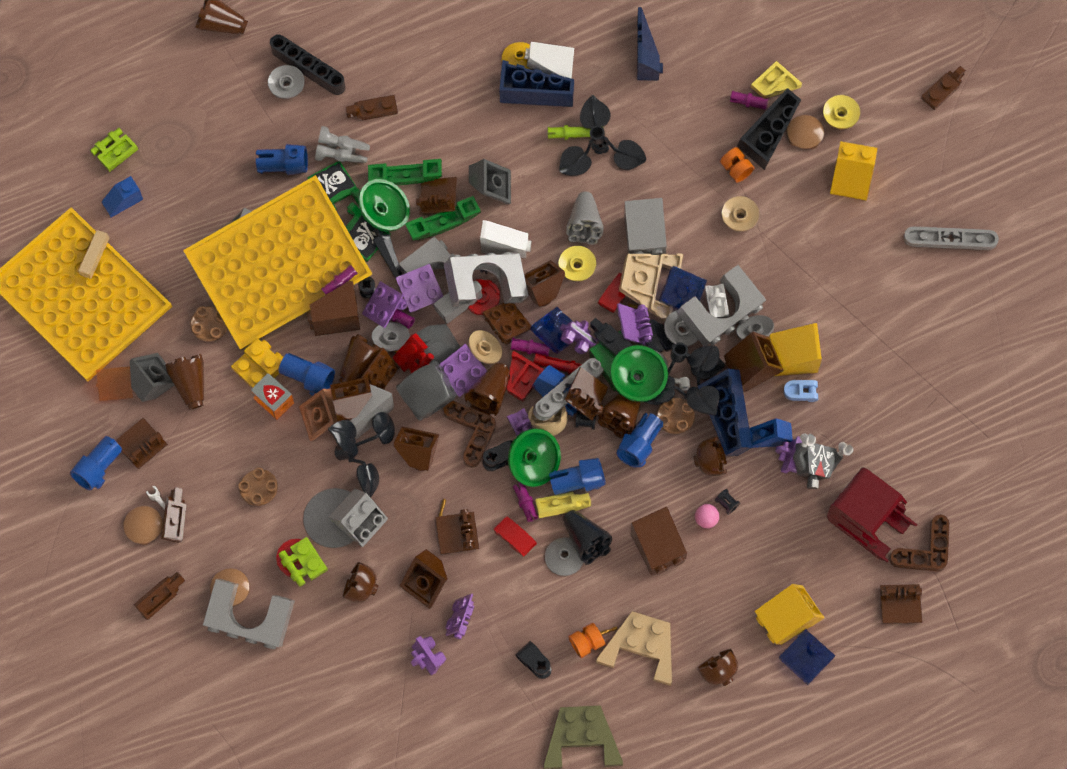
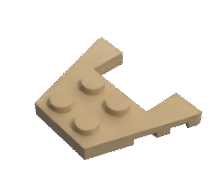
M627 254L625 256L619 291L639 305H645L649 312L665 322L666 318L672 313L674 305L655 300L661 268L664 267L676 272L680 271L683 254Z
M632 611L601 652L596 663L614 668L619 649L659 661L653 681L671 686L670 623Z

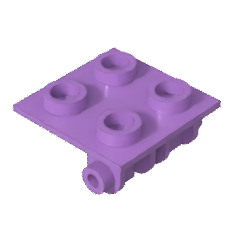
M430 264L395 278L401 293L404 295L403 298L406 300L410 313L433 304L443 297Z
M380 281L362 315L386 328L396 308L404 310L407 307V303L403 299V294Z
M618 303V317L621 322V332L624 339L647 346L645 342H651L653 338L651 323H648L650 318H647L649 317L648 308L642 304L638 306V309H634Z
M466 343L440 363L459 397L487 371L471 353Z
M473 594L461 597L454 602L452 606L453 615L446 624V636L454 634V637L457 639L465 636L467 625L469 624L465 620H470L474 609V602L471 601Z

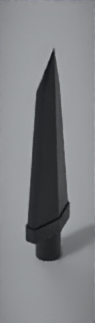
M374 229L377 237L372 240L374 245H376L395 278L401 276L402 272L390 234L384 235L382 230Z

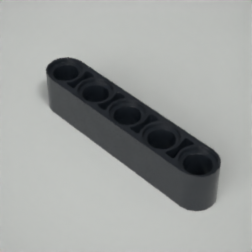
M278 34L271 37L270 46L275 57L287 65L298 68L304 76L332 94L340 95L344 93L346 85L344 76L340 72L286 37Z

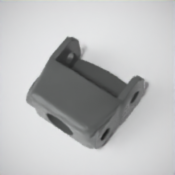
M431 361L429 365L414 371L396 386L404 402L420 421L442 409L457 396L448 376L437 361Z

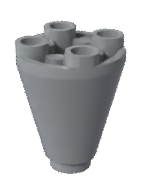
M581 192L574 203L567 223L566 233L568 240L571 242L594 245L602 237L604 226L593 195L590 192Z

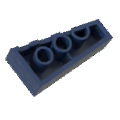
M502 60L499 88L500 103L573 107L574 79L553 73L550 75L542 73V70L526 69L523 65L517 64L515 66L509 64L508 61Z
M727 369L698 385V388L712 386L718 390L717 414L710 415V418L726 456H739L752 449L753 446L740 370Z

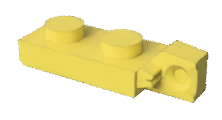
M569 492L535 500L539 518L591 507L589 493L579 495Z

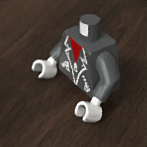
M804 433L800 436L802 443H796L795 445L796 451L793 455V460L796 465L797 474L808 478L807 488L818 489L819 480L829 479L837 465L844 458L843 455H850L853 452V447L845 442H841L838 445L839 452H837L836 448L816 444V437L814 435Z

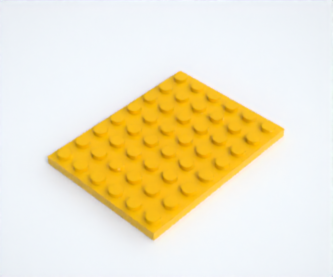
M316 175L183 250L240 350L253 343L257 338L264 337L308 312L311 303L325 296L321 288L333 280L334 275H339L350 264L358 273L349 280L353 281L354 285L373 275Z
M71 207L0 268V296L88 382L171 309L172 304L109 243H107L92 279L80 276L78 270L96 231Z

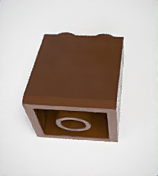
M348 281L310 304V311L307 312L310 330H314L315 336L360 330L353 281Z
M751 332L724 355L726 369L740 370L744 392L784 371L770 337L756 332Z
M667 506L631 523L630 535L651 575L655 573L657 575L667 570V567L672 565L678 566L685 562L687 551Z

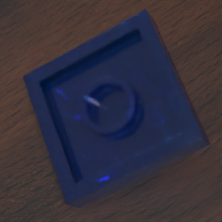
M672 266L659 302L679 310L682 305L695 296L700 301L707 280Z
M556 307L535 322L530 330L553 352L558 354L570 345L561 340L563 331L560 330L562 324H569L572 320Z
M805 629L779 656V660L809 685L836 655Z

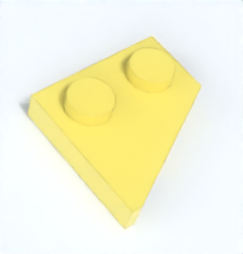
M777 61L751 84V88L765 99L782 94L787 88L792 91L802 87V83Z

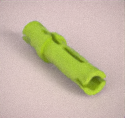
M564 125V127H547L548 139L564 138V140H568V138L590 137L591 129L568 127V125Z

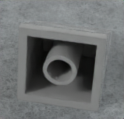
M663 199L625 201L624 223L628 254H666Z
M370 384L372 397L360 414L350 420L357 431L356 439L373 427V417L377 413L385 412L388 414L393 410L392 393Z

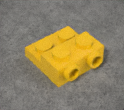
M257 338L244 350L245 354L231 368L253 388L266 374H270L273 378L280 374L279 366L283 356L278 352L274 354L266 340L260 341Z

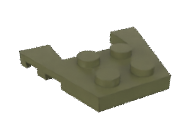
M601 706L560 707L545 759L544 769H562L561 748L589 746L604 747L605 767L623 766V760Z

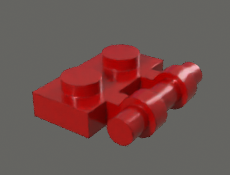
M415 333L409 337L392 358L404 372L410 369L412 374L419 368L429 365L434 359V355L425 353L428 346Z

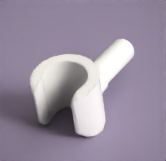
M674 378L675 384H679L681 390L687 391L690 388L689 378Z
M152 486L156 492L151 495L146 491L148 497L152 501L159 503L165 510V503L160 497V492L157 487Z

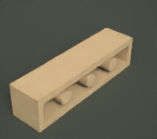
M96 230L78 270L80 276L92 279L109 241L107 233Z

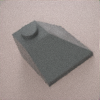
M486 159L469 165V184L485 196L508 205L511 204L510 169Z
M447 324L430 325L416 332L428 346L425 353L433 354L434 359L432 361H437L439 364L460 348Z
M158 353L131 358L130 360L131 388L142 402L156 399L175 386L167 373L165 361Z

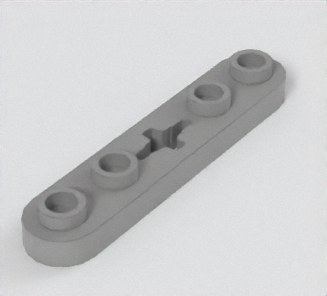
M909 227L904 234L905 243L912 247L992 250L997 246L999 240L996 232L982 229ZM949 235H952V237L956 239H954L953 242H950V239H948Z
M595 358L588 359L580 366L596 379L603 372L601 363ZM579 368L537 402L533 409L537 419L547 421L568 404L564 400L568 392L565 394L563 392L566 388L571 387Z

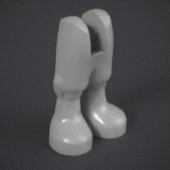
M321 127L318 143L337 145L340 148L333 149L318 144L315 160L322 161L325 157H332L341 162H367L368 157L357 155L355 151L356 148L369 151V144L349 138L348 136L338 137L332 135L327 127Z

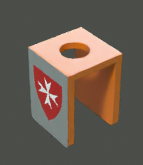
M266 374L251 389L255 395L254 400L276 420L294 404L292 394L270 374Z

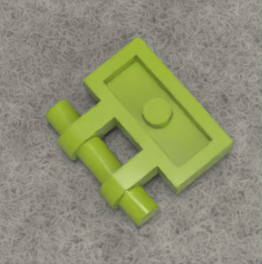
M120 128L110 131L106 138L101 142H96L95 146L90 149L94 156L101 152L97 158L109 172L139 150L137 145L126 134L119 138L123 134ZM111 142H114L109 148H106Z
M307 537L290 547L294 553L291 556H288L285 550L279 553L282 565L287 567L291 573V579L294 582L296 581L299 587L306 583L303 579L304 576L308 575L312 581L328 571V568ZM299 561L303 568L297 570L293 563Z

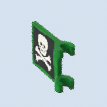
M340 161L307 177V179H310L315 175L317 176L335 210L337 209L334 204L350 195L353 196L358 204L360 190L356 187Z
M351 202L347 207V212L353 216V219L346 225V229L362 257L368 262L378 250L372 241L377 238L374 232L376 228L365 220L359 207ZM382 231L384 235H391V233L388 231Z

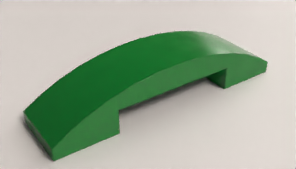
M442 159L423 160V164L387 166L386 163L368 165V182L374 179H384L395 185H411L429 182L442 177Z
M474 196L457 202L455 211L437 213L425 219L419 217L405 223V226L412 240L425 239L466 223L480 214L481 210Z

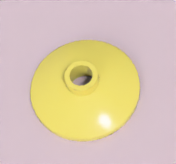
M837 95L825 103L823 115L826 122L832 127L847 129L854 126L859 120L860 108L851 97Z
M572 246L561 254L559 267L565 271L564 277L567 279L583 281L594 273L596 258L589 249L582 246ZM579 264L581 267L575 268L574 265Z

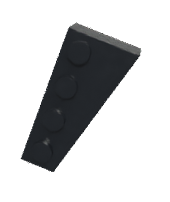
M787 88L740 138L737 147L764 170L796 112L801 99Z

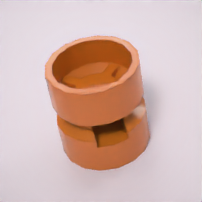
M738 147L728 151L720 160L721 165L726 171H730L729 174L736 183L746 179L755 169L752 163L745 159L744 153Z
M593 622L583 627L582 632L576 631L568 636L573 649L580 658L590 654L591 649L597 650L605 645L600 631Z

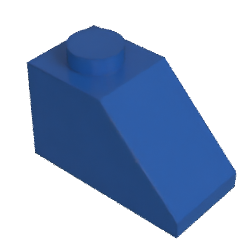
M130 176L115 184L102 200V204L110 217H113L142 201L143 197L140 189Z
M775 418L750 428L753 448L777 447L783 445L784 442L789 443L793 441L791 423Z

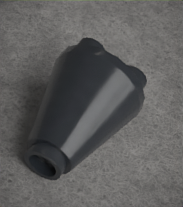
M575 510L569 511L564 516L563 521L565 522L567 532L579 559L585 565L591 564L600 556H606L611 551L609 546L612 542V536L609 532Z

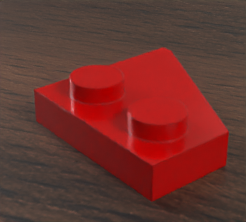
M513 351L507 392L523 402L533 389V383L544 369Z

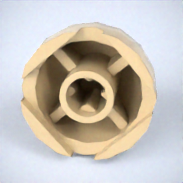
M565 406L547 421L537 419L533 413L534 407L530 408L528 418L532 428L548 431L553 436L564 430L568 421Z

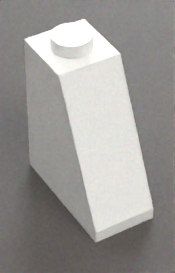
M531 42L529 48H526L524 59H527V67L533 70H542V73L549 75L553 73L572 78L574 48Z
M483 220L480 236L481 253L502 255L506 252H512V254H520V258H526L527 252L531 251L532 242L528 240V233Z

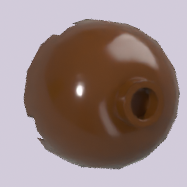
M718 437L703 440L696 450V456L693 457L695 466L700 467V470L709 476H720L727 473V469L724 470L723 464H727L726 455L721 443H717Z
M357 562L351 571L350 580L347 579L343 598L353 602H364L370 595L374 596L379 585L376 584L377 577L373 569Z
M731 648L719 652L720 655L716 657H710L698 667L699 673L706 682L711 685L722 684L726 686L734 681L732 677L737 673L738 661Z

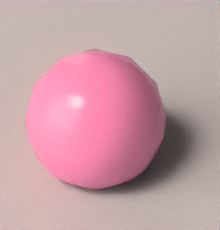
M704 504L696 510L695 520L702 528L710 529L718 523L719 512L711 504Z

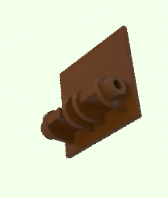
M457 177L439 178L421 183V195L416 199V205L420 206L419 214L455 211Z
M502 303L483 312L485 322L491 326L492 331L496 330L494 333L495 335L499 334L498 337L503 344L508 345L512 342L511 338L533 329L514 303Z
M382 347L361 378L368 377L369 384L385 390V387L399 368Z
M580 367L564 400L590 420H593L595 415H601L604 411L601 402L608 387Z
M144 418L115 440L122 448L123 454L137 469H140L168 445L163 440L161 434L156 432Z
M468 509L460 510V514L435 517L441 555L479 549L474 512H468Z
M920 584L880 585L883 624L922 623V588H920Z

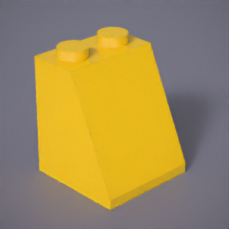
M840 141L830 194L867 201L878 148Z
M817 323L769 335L784 369L783 372L775 376L818 373L822 357Z
M791 584L755 610L757 614L756 620L762 627L765 626L770 641L780 645L825 618L804 586Z

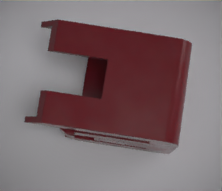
M864 467L857 472L830 505L827 519L830 523L879 560L885 562L889 561L885 556L891 548L880 541L875 535V532L883 522H886L901 534H904L910 525H918L904 514L907 501L902 494Z

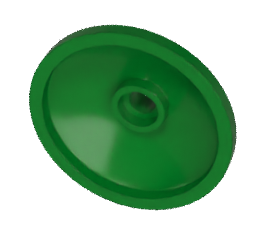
M374 179L367 182L361 188L358 195V206L362 216L370 225L388 232L396 231L405 225L409 219L410 205L406 195L397 185L384 179Z
M636 345L627 347L616 355L611 364L610 377L614 388L620 395L631 401L645 402L656 398L663 391L668 380V370L665 361L655 350L646 346ZM634 375H638L640 380H635Z
M537 428L528 429L520 433L510 446L508 466L512 476L523 485L538 487L546 484L552 479L549 474L555 470L558 471L560 466V446L555 437L548 431Z

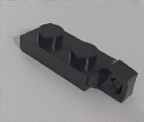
M597 318L590 322V327L595 331L594 336L596 340L614 357L623 349L633 346L608 323L602 324Z

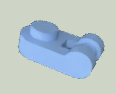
M791 380L784 386V396L792 401L816 402L818 401V394L816 393L818 381ZM803 388H807L809 393H803Z

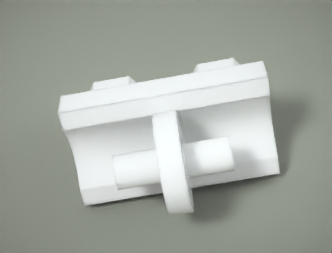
M724 284L705 286L709 313L717 318L729 317Z

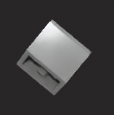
M355 488L329 516L343 533L361 547L388 520L367 493Z

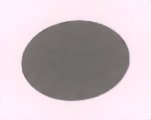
M338 488L327 489L316 494L309 501L304 511L303 521L305 530L313 541L329 548L343 547L353 542L329 518L351 492Z

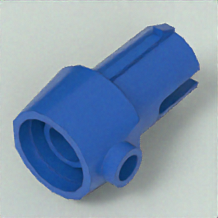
M286 144L285 149H262L256 151V155L259 156V158H256L258 173L286 171L287 175L306 173L308 170L306 146Z
M291 353L285 354L279 366L280 374L303 383L304 389L309 390V394L312 396L322 389H330V385H332L335 377V370L320 361L312 363Z
M548 365L537 377L532 387L544 397L560 384L566 375ZM569 387V388H566V389L564 390L563 394H565L566 392H568L569 389H570V387ZM569 403L565 405L568 412L567 415L574 416L578 410Z
M644 413L631 434H624L616 452L619 459L631 467L644 466L646 459L652 453L651 444L663 427V421L654 414L650 413L648 416L647 413Z
M105 436L87 457L82 456L70 471L71 477L87 490H92L94 487L100 489L105 482L104 471L122 452V448L114 439Z
M599 458L579 460V466L559 471L555 470L549 474L550 478H552L550 481L555 495L582 488L589 492L606 485Z

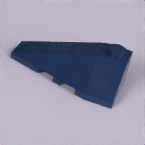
M638 7L637 80L659 81V74H663V63H660V55L642 7Z

